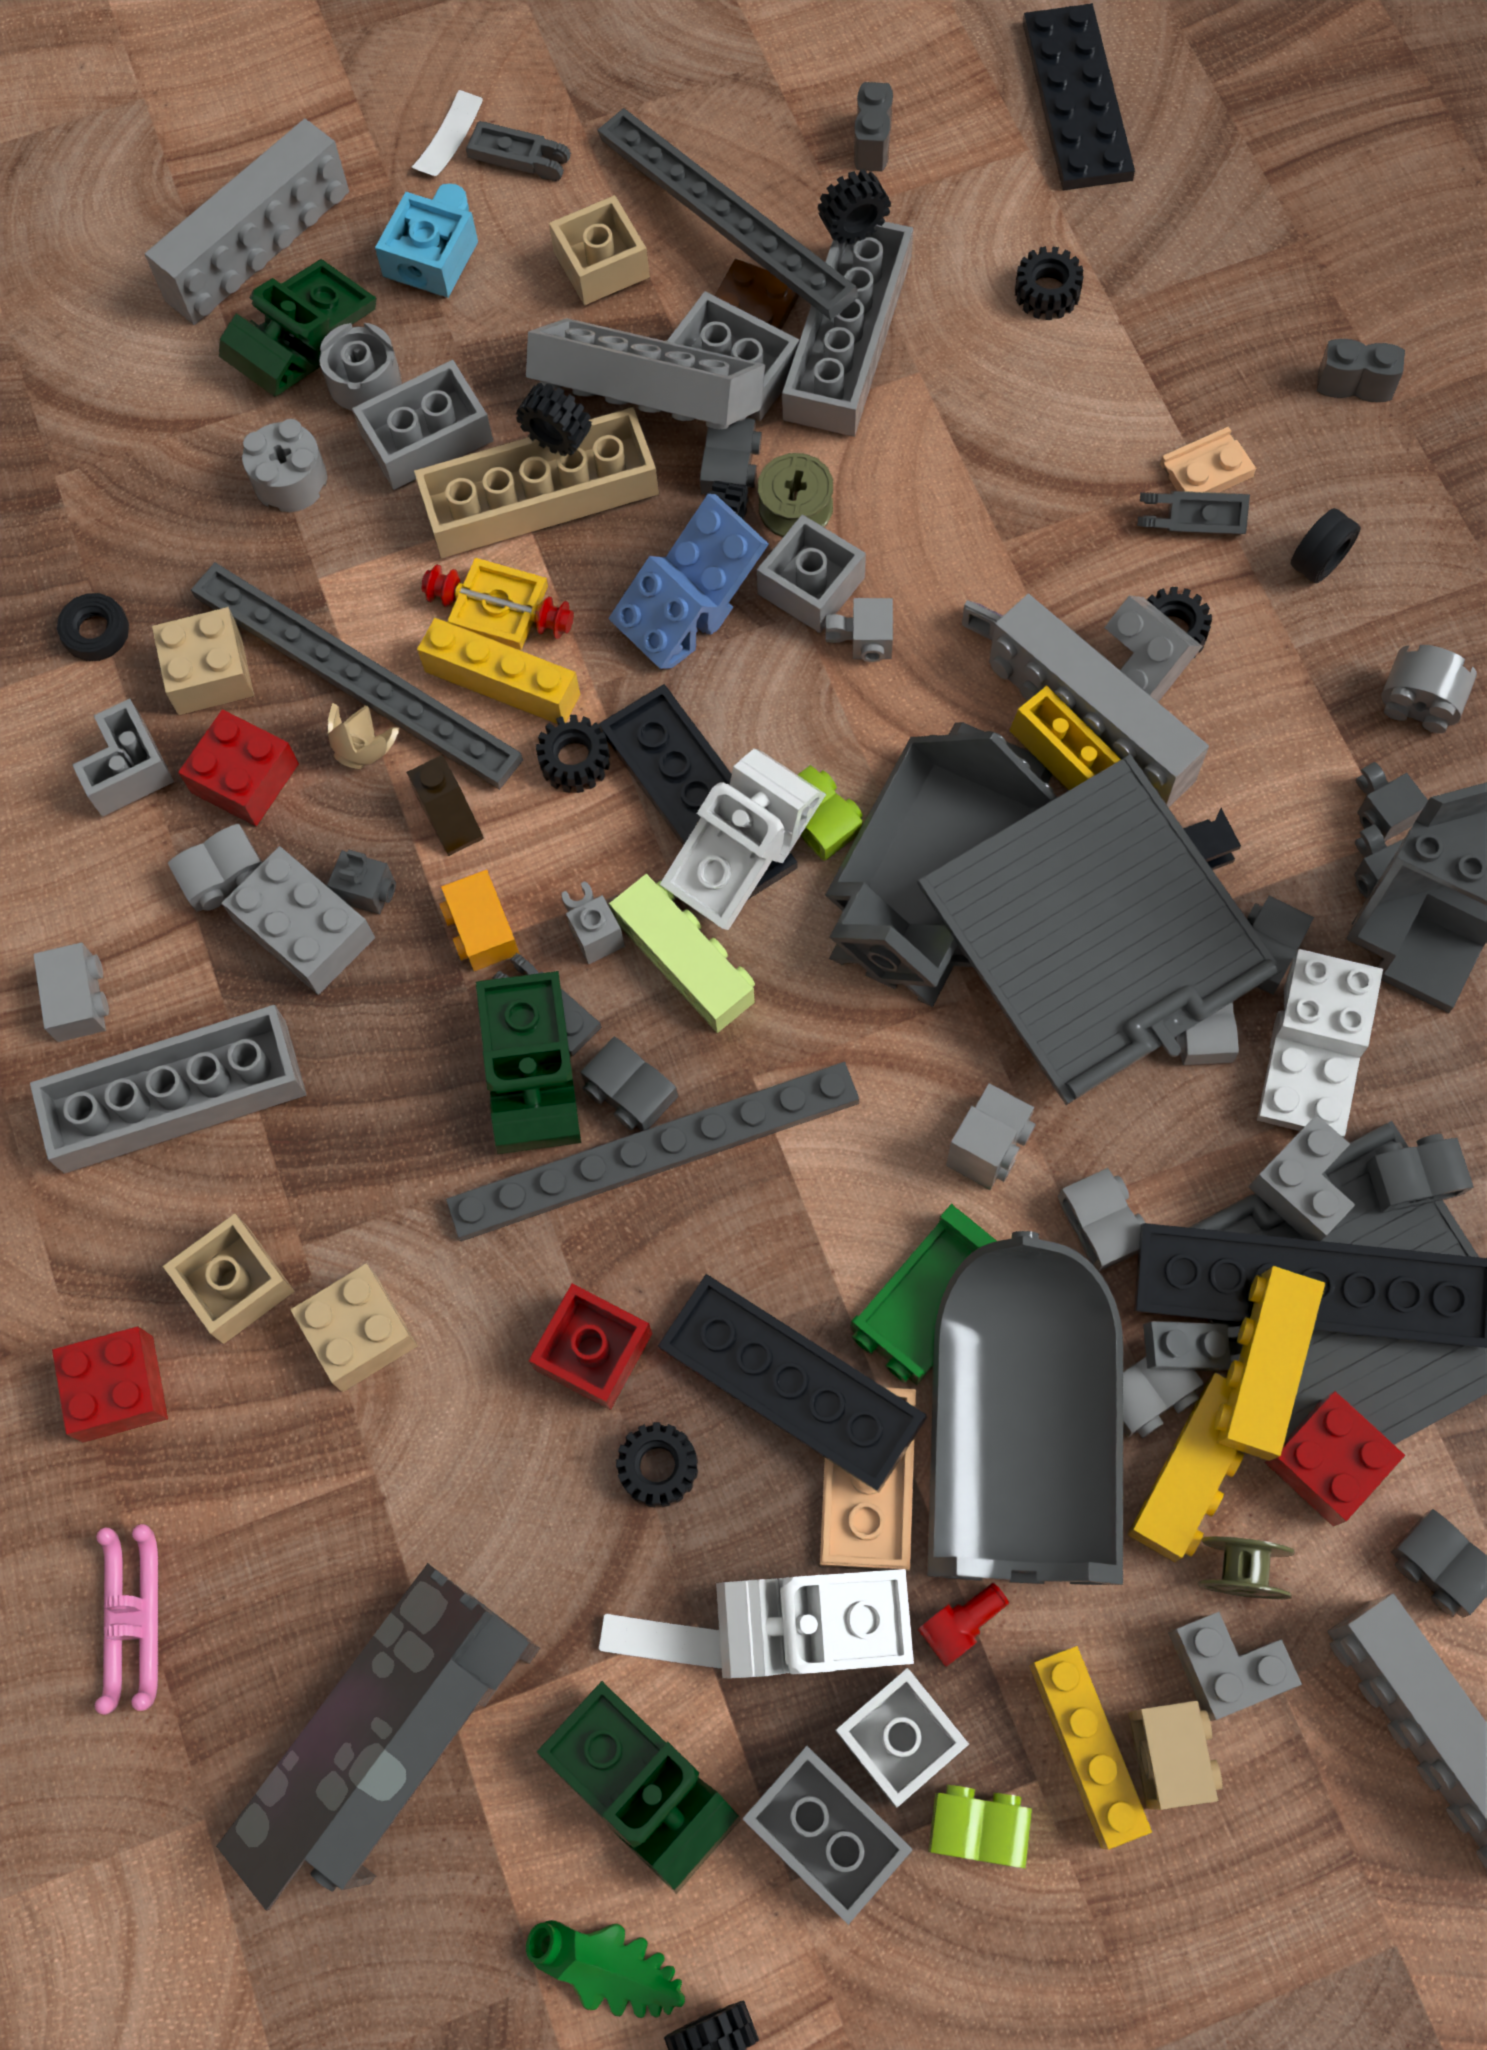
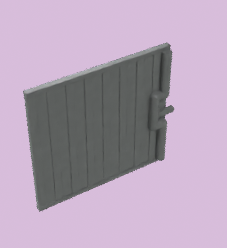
M1131 754L917 881L918 886L1065 1105L1070 1104L1161 1046L1164 1047L1171 1057L1178 1056L1181 1052V1047L1175 1040V1037L1282 971L1278 962Z
M1393 1121L1350 1142V1145L1322 1173L1355 1206L1321 1241L1479 1257L1443 1200L1423 1203L1395 1211L1381 1212L1366 1163L1377 1155L1375 1150L1382 1146L1401 1143L1403 1148L1409 1147ZM1255 1193L1189 1227L1305 1239ZM1208 1319L1211 1324H1227V1328L1241 1326L1242 1322ZM1313 1330L1285 1439L1324 1397L1336 1391L1395 1445L1487 1394V1348ZM1229 1341L1230 1355L1241 1354L1243 1344L1237 1341Z

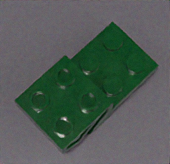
M320 259L283 283L271 278L255 288L249 298L253 300L251 304L265 315V322L258 325L253 320L249 321L236 313L219 340V357L276 397L320 367L321 343L327 334L343 324H354L374 311L377 298L330 264Z
M559 971L476 981L487 1090L490 1091L491 1119L497 1154L581 1143Z
M603 1681L595 1687L537 1751L538 1756L606 1822L607 1826L675 1894L681 1890L740 1821L739 1815L723 1797L699 1778V1772L668 1741L666 1743Z

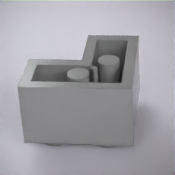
M1129 595L1104 627L1133 652L1120 671L1157 702L1160 701L1203 647L1144 597Z
M130 698L94 715L109 747L72 764L87 797L102 817L174 782L144 720Z
M989 1083L976 1107L971 1106L952 1139L946 1166L989 1190L992 1189L997 1179L1004 1182L1014 1166L1015 1157L1020 1149L1016 1144L1025 1146L1036 1126L1035 1123L1030 1121L1034 1107Z
M1316 1115L1256 1177L1249 1188L1306 1240L1321 1241L1355 1206L1349 1198L1322 1175L1350 1143Z
M1220 1612L1168 1632L1200 1708L1207 1711L1210 1721L1218 1720L1302 1685L1282 1639L1239 1656Z

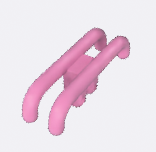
M145 1524L137 1525L132 1532L134 1540L138 1543L140 1555V1598L122 1595L123 1559L121 1542L117 1533L111 1528L105 1527L100 1529L96 1536L98 1543L102 1545L104 1553L102 1696L95 1702V1710L102 1715L113 1712L120 1701L123 1640L139 1639L138 1693L132 1698V1707L137 1711L149 1709L153 1705L157 1694L158 1548L154 1532Z

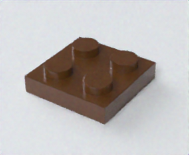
M734 259L715 297L781 330L799 295L766 269Z

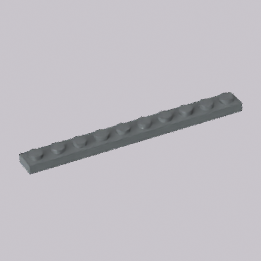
M625 108L598 129L601 141L830 320L859 297L856 285Z
M216 562L213 563L191 589L197 600L213 610L229 607L237 625L499 790L523 761L522 754Z
M845 1062L458 1194L446 1200L458 1238L462 1242L858 1105L859 1096Z

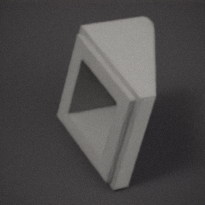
M967 600L964 604L962 625L993 640L995 623L1003 615L979 603Z

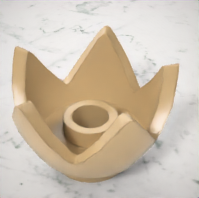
M332 703L327 729L330 747L335 752L334 757L337 761L345 766L361 769L364 765L376 762L388 752L397 737L398 727H391L386 732L375 737L368 706H364L342 723L339 706Z

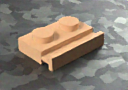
M1229 426L1162 456L1160 465L1163 469L1166 468L1169 473L1168 478L1177 491L1221 492L1254 477L1256 467L1238 440H1234L1231 436Z

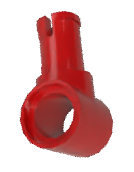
M991 1583L963 1606L956 1604L952 1608L948 1604L917 1630L944 1666L947 1667L978 1642L975 1638L980 1634L979 1628L1009 1605V1601L1002 1590L995 1583Z

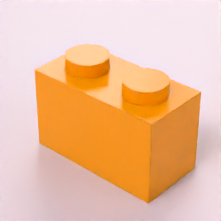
M487 869L441 886L446 901L439 903L447 926L455 923L458 929L459 936L452 939L461 961L469 958L475 972L509 959L516 953L520 954Z

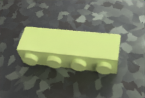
M646 873L609 903L610 910L627 936L718 1033L755 1003L753 988L755 983L744 968L739 966L735 969L726 959L728 957L726 950L718 940L713 937L708 940L700 931L701 924L688 909L682 912L673 902L675 900L674 895L660 885L661 881L655 883Z

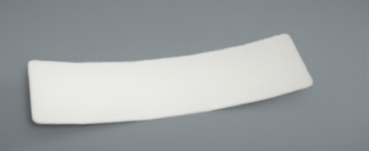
M459 90L440 129L412 168L432 176H437L453 157L465 138L483 99Z
M611 1614L604 1615L599 1644L600 1651L722 1669L719 1630Z

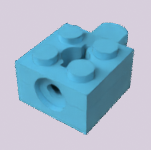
M450 183L442 184L432 200L405 192L375 246L383 277L449 298L478 243L472 212H469L466 192L457 184Z

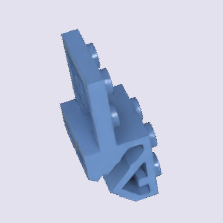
M707 494L667 556L648 557L608 619L660 669L673 668L696 650L697 628L702 633L706 632L709 635L720 628L733 609V606L729 603L769 543L716 494Z

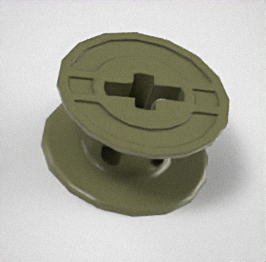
M788 453L774 458L763 468L758 478L759 515L763 524L770 531L784 537L802 514L823 527L828 524L833 514V477L825 464L818 458L804 453ZM795 492H798L796 501H793Z
M1222 1536L1202 1538L1201 1541L1204 1545L1224 1551L1222 1580L1198 1581L1199 1587L1224 1594L1273 1600L1292 1598L1290 1592L1269 1586L1271 1557L1293 1556L1295 1554L1294 1549L1276 1543L1246 1538Z

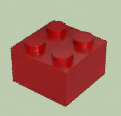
M222 709L178 773L192 794L257 827L299 763L288 742Z
M572 1283L528 1361L535 1371L611 1411L653 1333L648 1322Z
M139 1326L52 1349L66 1435L84 1443L168 1420L154 1338Z
M1334 1391L1324 1397L1285 1439L1281 1456L1270 1461L1266 1460L1264 1463L1334 1527L1347 1522L1406 1455Z

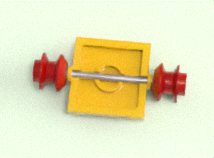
M474 558L464 584L461 583L456 569L450 570L445 575L442 573L441 565L438 564L432 570H427L422 579L421 590L425 593L427 602L431 603L436 597H441L442 605L448 607L456 600L448 618V623L518 650H522L533 621L539 634L542 635L547 629H552L555 639H559L563 633L568 634L573 624L574 612L569 610L568 601H564L560 607L554 606L552 597L548 596L543 600L548 588L547 578Z

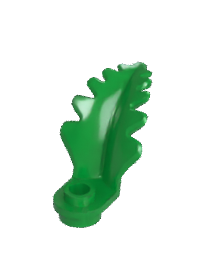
M549 1920L535 1925L528 1935L526 1941L528 1959L533 1962L537 1969L557 1980L570 1983L582 2006L587 2010H596L603 1999L606 1998L614 2016H622L630 2001L636 2017L643 2018L648 2006L651 2016L658 2018L662 2008L665 2014L670 2015L674 2007L680 2008L685 2003V1996L680 1990L682 1980L675 1979L672 1981L675 1974L674 1966L669 1965L660 1970L665 1960L664 1955L660 1952L645 1960L644 1956L648 1942L642 1937L633 1940L628 1945H624L625 1929L619 1924H611L598 1931L584 1934L561 1922Z

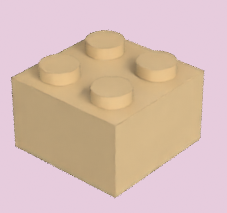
M615 195L549 223L554 254L584 305L650 278L647 248Z
M229 607L152 626L165 692L178 715L254 696L240 629Z
M233 1214L163 1265L209 1333L223 1344L295 1292L249 1227L236 1214Z
M367 1263L290 1309L330 1381L342 1392L418 1346L377 1275Z
M1198 1701L1128 1712L1147 1809L1163 1810L1218 1801L1216 1790H1222V1777L1217 1760H1210L1206 1740L1212 1739V1728L1207 1711H1200Z

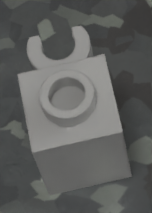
M854 598L853 618H846L838 614L826 615V642L839 643L845 640H853V659H863L867 662L892 659L893 598Z
M584 881L581 883L582 891L585 895L582 900H571L567 891L562 892L561 895L564 906L569 911L566 913L571 933L589 965L624 948L625 945L621 928L605 898L601 895L594 899L590 885Z

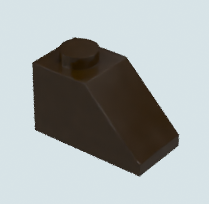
M443 755L406 772L414 793L448 856L484 839L466 798Z

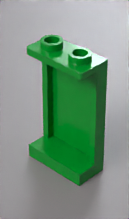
M950 1204L940 1216L936 1227L863 1312L851 1320L850 1330L854 1332L852 1336L853 1341L867 1353L872 1354L876 1351L888 1361L885 1367L903 1383L910 1379L914 1384L918 1385L933 1367L936 1318L942 1296L951 1277L971 1253L986 1244L997 1242V1240L953 1204Z

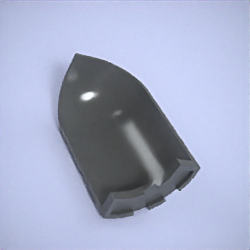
M1016 1231L1012 1233V1238L986 1244L971 1253L951 1277L938 1309L933 1355L927 1576L982 1581V1578L1009 1580V1583L1045 1584V1581L1070 1582L1071 1585H1123V1332L1119 1311L1106 1281L1094 1265L1083 1255L1065 1245L1040 1240L1039 1234L1036 1232Z

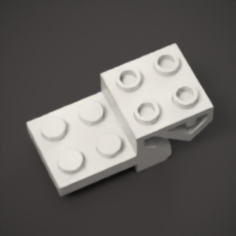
M754 748L733 766L730 785L720 782L711 789L697 812L701 816L700 820L660 885L722 929L729 930L772 861L784 862L826 794L764 752Z
M1298 949L1293 958L1284 987L1285 1011H1278L1269 1047L1271 1048L1257 1121L1301 1131L1318 1115L1343 1138L1345 1137L1360 1057L1369 1046L1382 978V968Z
M905 1569L716 1583L722 1678L762 1677L786 1673L806 1674L914 1664Z

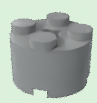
M351 323L338 326L327 334L320 347V367L329 393L337 404L353 411V407L402 384L399 366L389 336L380 327L370 323H364L365 327H352Z
M287 419L283 422L272 423L260 428L256 432L249 433L244 438L243 465L256 496L264 505L268 506L269 504L278 507L282 512H296L311 506L320 497V490L327 483V470L315 438L306 428L301 426L300 422L295 419Z
M1420 645L1418 651L1407 652L1409 646H1404L1397 653L1381 695L1382 701L1386 705L1384 713L1389 718L1404 721L1407 717L1423 722L1422 726L1430 732L1445 733L1448 726L1460 721L1477 677V672L1473 666L1469 672L1463 667L1465 661L1463 657L1444 648Z

